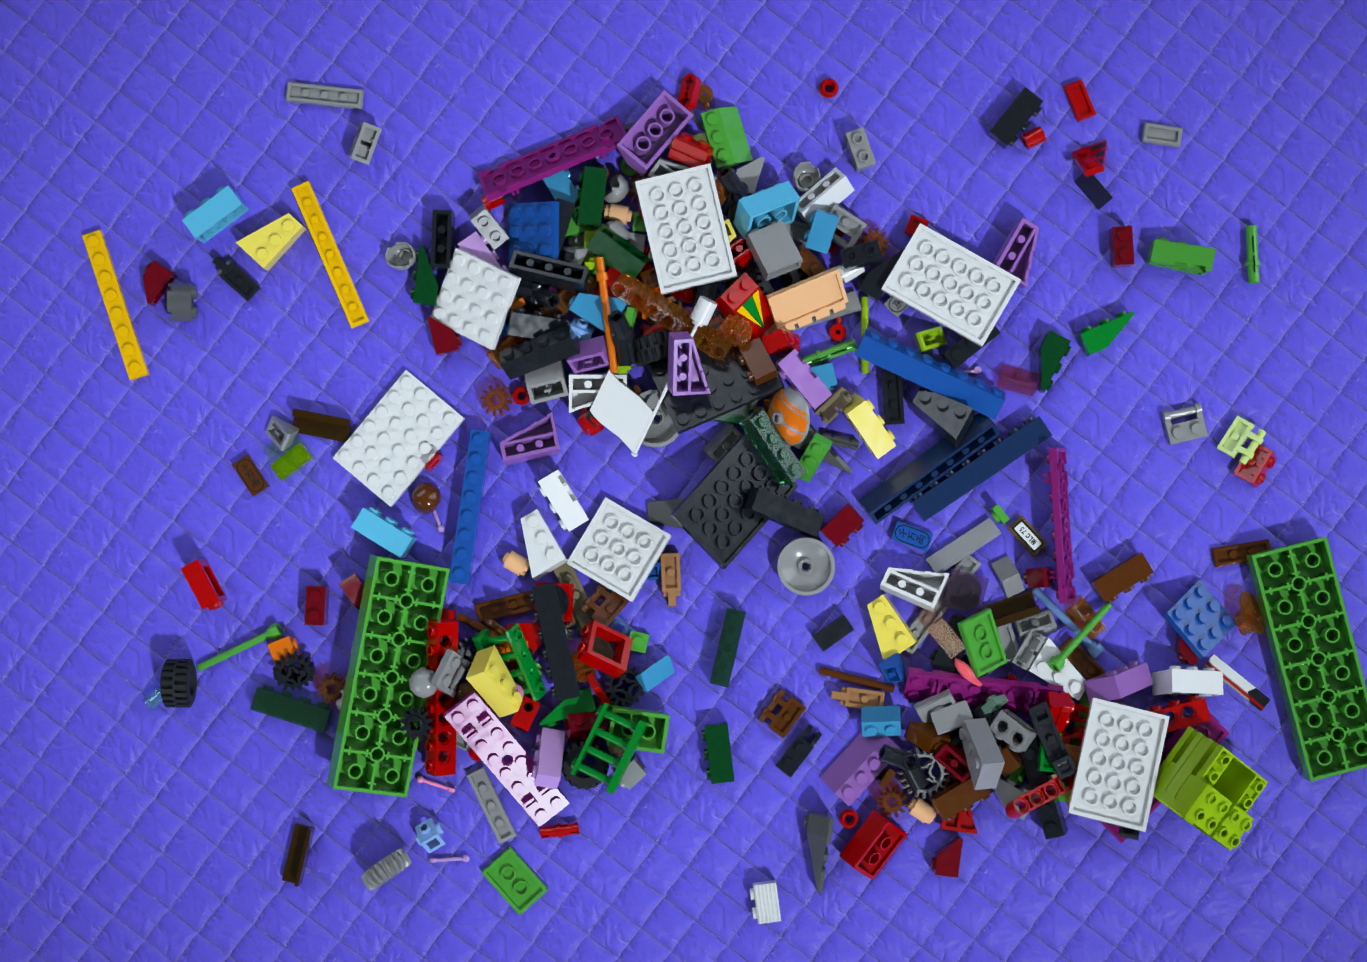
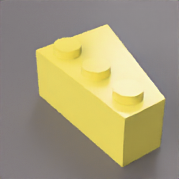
M288 213L235 243L260 266L269 271L307 229Z
M855 393L852 395L854 398L852 403L842 412L849 419L848 422L851 426L853 425L872 455L879 459L896 446L893 441L895 437L889 429L886 431L883 426L885 422L879 414L875 415L873 412L875 407L869 399L865 400Z
M886 593L867 605L883 660L895 653L900 654L918 641Z
M493 645L477 651L466 679L500 718L518 712L523 697L517 692L516 684L496 646Z

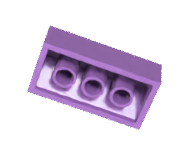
M664 90L617 144V148L626 163L643 176L670 145L674 137L688 124L693 114Z
M861 732L819 778L850 806L888 765V763L879 761L878 754L883 745L886 744L900 750L902 749L888 736L862 737Z

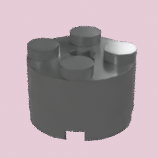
M168 283V287L171 290H167V311L172 314V317H168L169 322H193L194 318H198V307L194 306V299H198V288L193 286V283Z

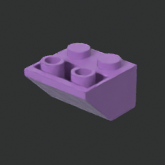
M605 336L580 341V353L567 358V362L575 374L609 367Z

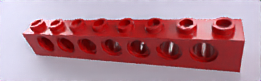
M452 619L428 620V645L426 648L428 664L426 669L433 670L434 674L440 664L441 656L443 658L447 649L453 650L458 654V621ZM457 688L454 698L447 696L438 689L435 694L427 697L425 709L430 711L429 715H427L428 718H434L430 724L434 725L435 728L429 730L431 735L427 737L425 742V769L427 774L435 777L456 774V730L443 714L457 704Z
M1199 694L1190 695L1187 697L1188 700L1181 702L1180 699L1169 701V705L1161 707V704L1149 707L1150 710H1148L1162 715L1166 712H1172L1173 718L1168 722L1167 732L1211 721L1206 700L1203 696H1199ZM1190 706L1192 709L1191 714L1184 716L1182 713L1183 709ZM1085 725L1075 727V731L1067 733V730L1059 733L1062 734V741L1072 759L1080 755ZM1072 738H1078L1079 744L1076 747H1070L1069 741Z

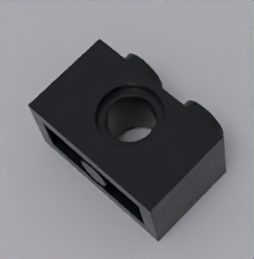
M877 239L840 250L845 273L882 262V254Z

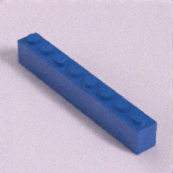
M866 329L856 348L855 356L935 393L970 406L974 411L994 420L1005 402L1006 393L1002 389L995 386L991 387L981 379L969 377L964 371H956L950 365L944 362L939 363L927 354L917 353L912 347H904L892 338L887 339L881 336L875 330L870 331Z
M471 429L449 577V582L469 585L471 582L492 433Z

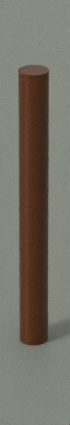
M821 666L819 669V674L894 692L895 685Z

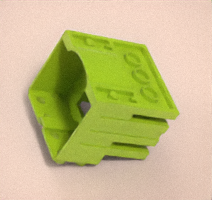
M1189 726L1159 767L1153 797L1189 824L1231 851L1239 846L1243 833L1251 829L1253 818L1247 812L1264 790L1268 781L1225 747Z

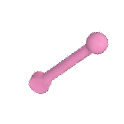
M423 776L417 777L418 783H426L452 793L455 792L453 787L424 779Z

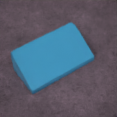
M667 654L635 677L646 693L675 673L669 655Z

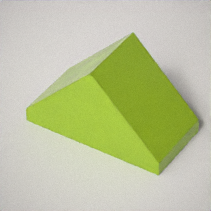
M941 326L913 335L919 353L947 344Z

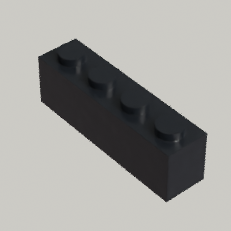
M518 250L513 251L509 264L510 273L520 277L522 280L585 294L590 279L589 267Z
M570 325L558 328L547 334L500 351V366L509 379L512 380L579 354V339Z
M762 485L751 488L744 510L805 536L818 537L825 516L818 513V509L810 506L806 508L802 506V502L794 499L790 501L786 499V495L778 492L775 494L771 493L770 488Z

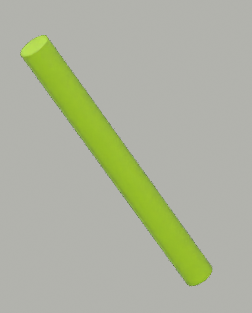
M861 297V338L865 330H869L868 297ZM861 358V373L868 374L869 362Z

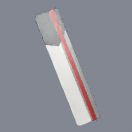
M1212 655L1205 664L1206 668H1215V671L1223 672V681L1258 710L1262 711L1269 703L1270 699L1216 655Z

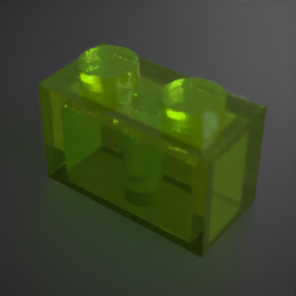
M300 442L272 463L270 467L281 481L286 482L312 462L315 456L305 443Z

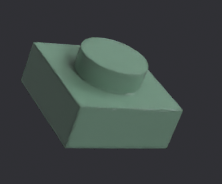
M994 694L986 699V703L981 709L984 714L996 712L1008 702L1005 694L999 696Z

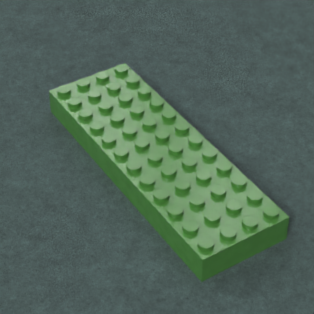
M1316 537L1246 555L1304 779L1311 782L1366 768L1367 688L1327 537Z
M370 555L327 778V785L331 788L407 797L418 737L414 741L411 740V735L405 738L404 735L407 732L406 730H400L404 724L400 723L399 720L406 718L403 713L405 711L410 712L412 707H415L417 711L422 706L424 710L426 698L418 697L411 691L409 679L415 670L421 667L426 669L428 664L426 652L428 645V620L441 619L450 572L449 568ZM419 721L414 723L416 727L420 725Z

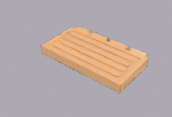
M837 266L766 295L776 329L781 328L790 332L795 330L794 324L801 328L813 323L812 317L818 321L830 316V309L833 314L846 309L845 303L848 302Z

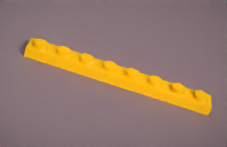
M310 181L291 188L351 328L354 329L370 322Z
M97 230L82 235L129 380L132 381L150 375L102 230Z

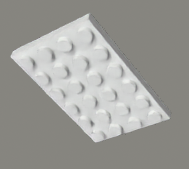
M710 163L635 181L662 295L737 277Z
M920 223L881 290L982 347L1017 289L1021 279Z
M405 370L334 455L333 459L392 507L465 418L410 372Z
M1092 698L1067 813L1146 832L1170 716Z

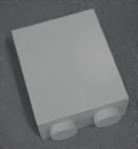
M783 220L779 222L773 221L762 229H753L747 235L746 244L765 281L801 267L803 259Z

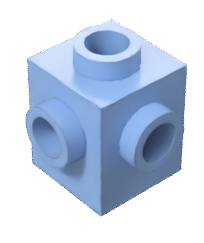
M577 317L574 318L572 323L568 322L579 342L591 338L595 329L593 325Z
M432 818L415 827L417 833L415 836L416 841L428 853L446 844L442 835L444 830L439 822L435 823Z

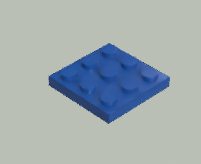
M559 202L509 204L508 261H511L514 250L559 260Z
M1200 579L1195 581L1163 614L1165 619L1199 659L1204 658L1237 624Z

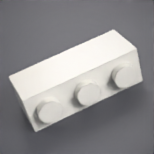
M835 167L800 197L797 213L805 223L812 227V224L809 223L812 212L816 213L817 209L830 212L834 204L838 205L854 191V188L846 175Z

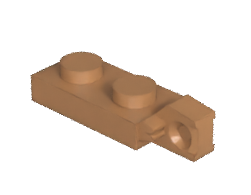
M665 553L660 556L663 597H668V607L676 606V596H680L681 591L680 553Z
M841 687V692L831 690L830 698L840 700V705L854 708L883 706L885 692L852 687Z

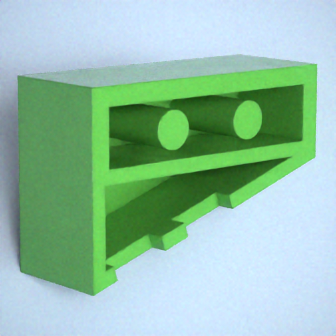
M1158 237L1151 241L1146 264L1203 276L1212 271L1216 249L1189 245L1180 241L1170 242L1169 239Z

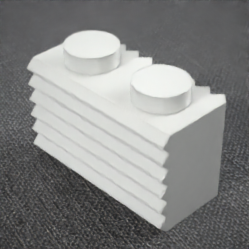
M776 880L753 883V888H750L751 900H755L756 907L752 908L753 918L758 920V924L780 922L781 915Z

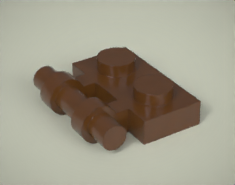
M600 584L594 588V593L583 601L584 604L580 610L586 614L591 609L594 613L590 616V619L608 627L628 604L629 600L614 591L609 593L606 591L607 587ZM602 596L605 600L598 606L595 602Z
M780 688L776 694L773 693L768 705L761 709L762 713L757 719L764 723L767 718H770L772 722L768 727L784 739L806 707L792 696H790L787 702L784 701L782 698L786 692ZM777 704H780L782 706L781 710L777 715H774L772 711Z

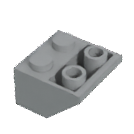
M562 360L524 375L532 405L569 396V384Z

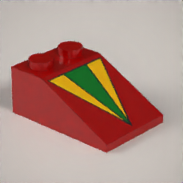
M746 272L739 276L714 301L718 304V310L749 342L760 338L774 324L764 294Z

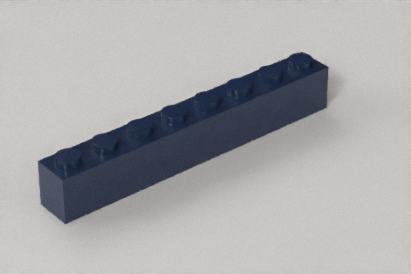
M981 413L976 414L957 450L948 440L942 439L858 500L871 520L878 524L999 436L1000 433L995 423Z
M1033 416L1029 417L1023 422L1025 425L1020 429L1016 426L1007 432L1008 437L1005 439L998 438L991 443L993 447L988 450L986 448L976 453L977 458L972 461L967 459L960 464L961 468L955 472L952 469L944 475L945 479L940 483L938 480L929 486L928 491L925 493L920 492L913 497L914 500L910 503L922 521L928 520L1051 437V432L1040 416L1036 418Z

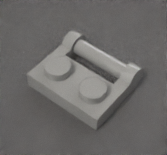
M834 204L830 212L840 215L836 228L852 238L847 242L834 233L832 241L844 249L852 247L861 236L867 224Z
M1200 403L1170 412L1168 410L1162 411L1169 445L1208 436ZM1195 413L1196 419L1171 424V419Z
M447 649L430 684L447 696L454 698L455 690L465 669L469 668L471 662L462 658L453 650Z

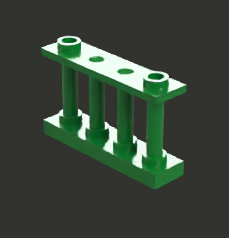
M518 623L511 626L503 635L491 637L489 630L484 629L472 638L477 651L497 643L509 641L513 651L501 653L500 656L503 661L517 660L520 669L509 671L512 678L524 677L527 686L522 687L524 694L531 693L534 701H538L547 692Z
M604 703V705H600L595 715L598 717L578 759L574 758L571 763L570 769L572 771L570 774L577 775L578 771H581L605 783V786H607L606 792L613 795L649 723L643 720L633 723L608 711L610 704ZM604 717L631 730L630 732L633 735L630 741H625L599 728ZM595 735L621 747L624 751L622 758H615L591 746ZM589 753L613 765V768L616 769L613 776H607L583 764L582 762L586 754Z

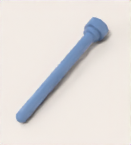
M1039 588L1032 589L1033 594L1075 635L1081 631ZM1088 636L1082 640L1088 647V654L1093 659L1104 650V647L1099 642H1093Z

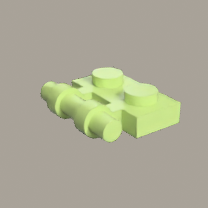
M1237 416L1220 441L1217 449L1232 458H1235L1239 452L1242 454L1239 462L1246 465L1248 460H1251L1255 455L1254 451L1258 445H1261L1264 441L1263 437L1266 432L1259 429L1257 434H1254L1252 432L1255 427L1254 424ZM1247 438H1249L1252 442L1246 449L1242 446Z

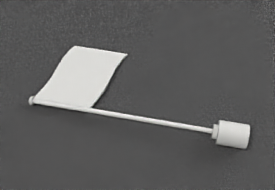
M704 296L699 297L690 316L693 319L692 323L695 324L690 334L692 338L698 326L708 325L718 305L713 300ZM609 369L590 411L602 425L617 435L628 446L633 457H637V452L668 390L667 383L652 411L639 395L620 382L613 373H610Z

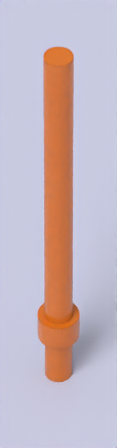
M597 257L596 280L599 282L610 373H618L612 330L608 322V315L611 314L606 282L608 275L605 272L603 257Z

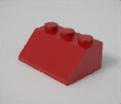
M873 810L863 825L856 831L850 842L843 848L839 856L854 869L873 880L908 834L882 814Z

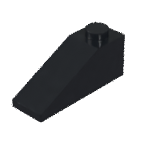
M902 249L868 272L866 277L862 275L857 283V286H859L857 292L878 302L884 292L881 288L905 249Z

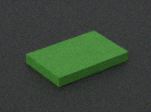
M986 608L957 623L971 669L976 677H980L1007 663L991 609Z
M511 846L481 872L519 915L549 890Z

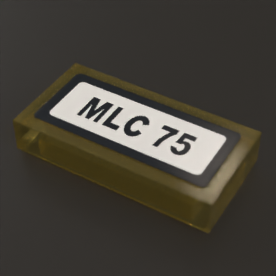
M1022 515L1007 528L1033 557L1048 544Z

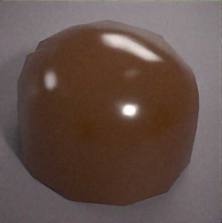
M428 482L419 484L412 493L413 507L419 513L428 514L434 512L441 501L440 490L434 484Z

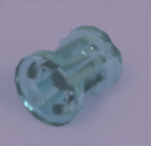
M158 686L154 688V692L149 697H145L142 700L154 712L162 702L161 691Z

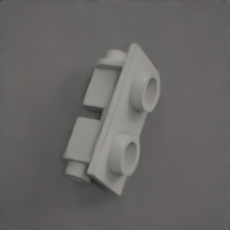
M1030 629L1011 662L1024 670L1030 668L1035 655L1042 644L1045 643L1046 637Z

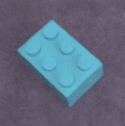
M789 181L778 183L765 190L762 189L750 196H744L738 201L733 224L744 240H746L751 230L756 228L762 229L773 221L779 222L783 220L784 224L791 223L795 219L800 197Z
M229 185L219 188L215 192V196L204 199L200 203V207L196 210L188 211L184 215L185 218L182 219L195 239L204 244L250 210L239 194Z
M363 507L351 528L399 558H405L417 540L413 536L415 532L407 527L400 528L397 526L399 522L391 517L384 518L381 516L382 512L375 507Z

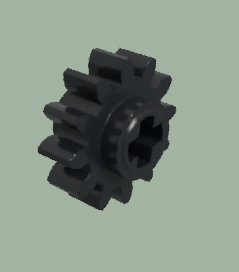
M422 706L417 711L415 707H412L410 712L405 711L403 713L406 718L400 719L399 722L404 724L400 730H406L405 738L411 735L412 741L417 737L422 741L424 740V735L426 737L431 735L429 730H433L435 726L430 724L434 718H428L429 710L423 713ZM416 721H419L420 723L418 727L414 725Z

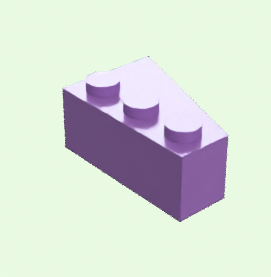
M1025 218L1017 219L993 261L994 265L1021 279L1018 285L1020 288H1025L1028 285V275L1039 231L1038 226Z
M688 331L669 332L667 388L672 396L711 394L692 336Z
M795 348L777 364V373L782 380H788L791 384L789 388H793L802 394L808 408H812L814 411L832 393L820 378L813 373L808 363L802 360Z
M552 412L543 419L532 423L526 429L520 430L500 442L502 458L506 466L562 453L555 417Z
M1138 660L1128 662L1127 665L1119 666L1115 670L1107 671L1103 675L1083 681L1089 703H1091L1092 698L1105 701L1121 699L1153 684L1147 662L1139 663Z

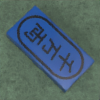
M897 521L890 539L927 552L933 534Z

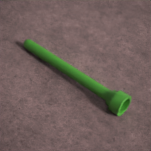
M1106 602L1059 655L1050 658L1047 662L1050 669L1059 673L1064 668L1065 659L1111 609V603Z
M277 622L271 624L266 629V632L199 663L197 670L207 669L269 638L278 639L283 636L282 629Z

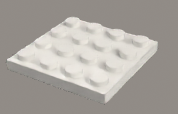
M456 248L451 259V267L447 270L437 298V306H434L431 317L455 332L491 350H495L521 278L471 253Z
M605 497L568 559L567 564L633 602L672 536Z

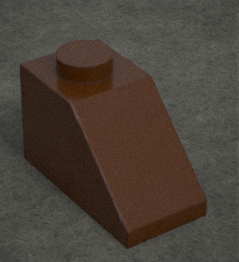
M909 721L904 734L905 739L927 753H937L946 743L950 744L951 741L949 732L941 735L937 734L934 723Z

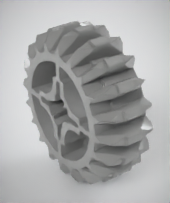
M915 747V754L919 758H930L929 761H926L920 767L921 769L927 768L926 772L931 778L925 776V778L933 784L914 792V797L917 798L919 793H921L922 799H925L926 793H928L929 797L933 796L932 791H935L936 794L940 791L937 789L939 786L945 789L942 781H949L944 775H949L950 772L944 770L945 767L933 758L936 753H927L923 749L919 752V749ZM910 758L906 759L907 766L910 764ZM935 762L939 768L938 778H935L931 773ZM898 770L897 773L903 775L902 777L898 778L899 782L906 781L902 785V788L905 789L909 787L907 793L911 794L913 791L909 786V783L903 773V770Z
M404 849L392 852L361 875L363 884L369 890L377 889L409 867L412 862L409 858L410 856Z

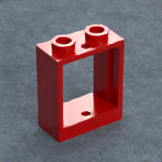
M197 559L181 568L202 610L209 609L211 611L224 606L223 602L228 599L207 559Z
M595 620L582 628V639L577 648L579 652L577 660L614 678L625 673L633 639ZM595 636L616 645L613 660L592 651Z

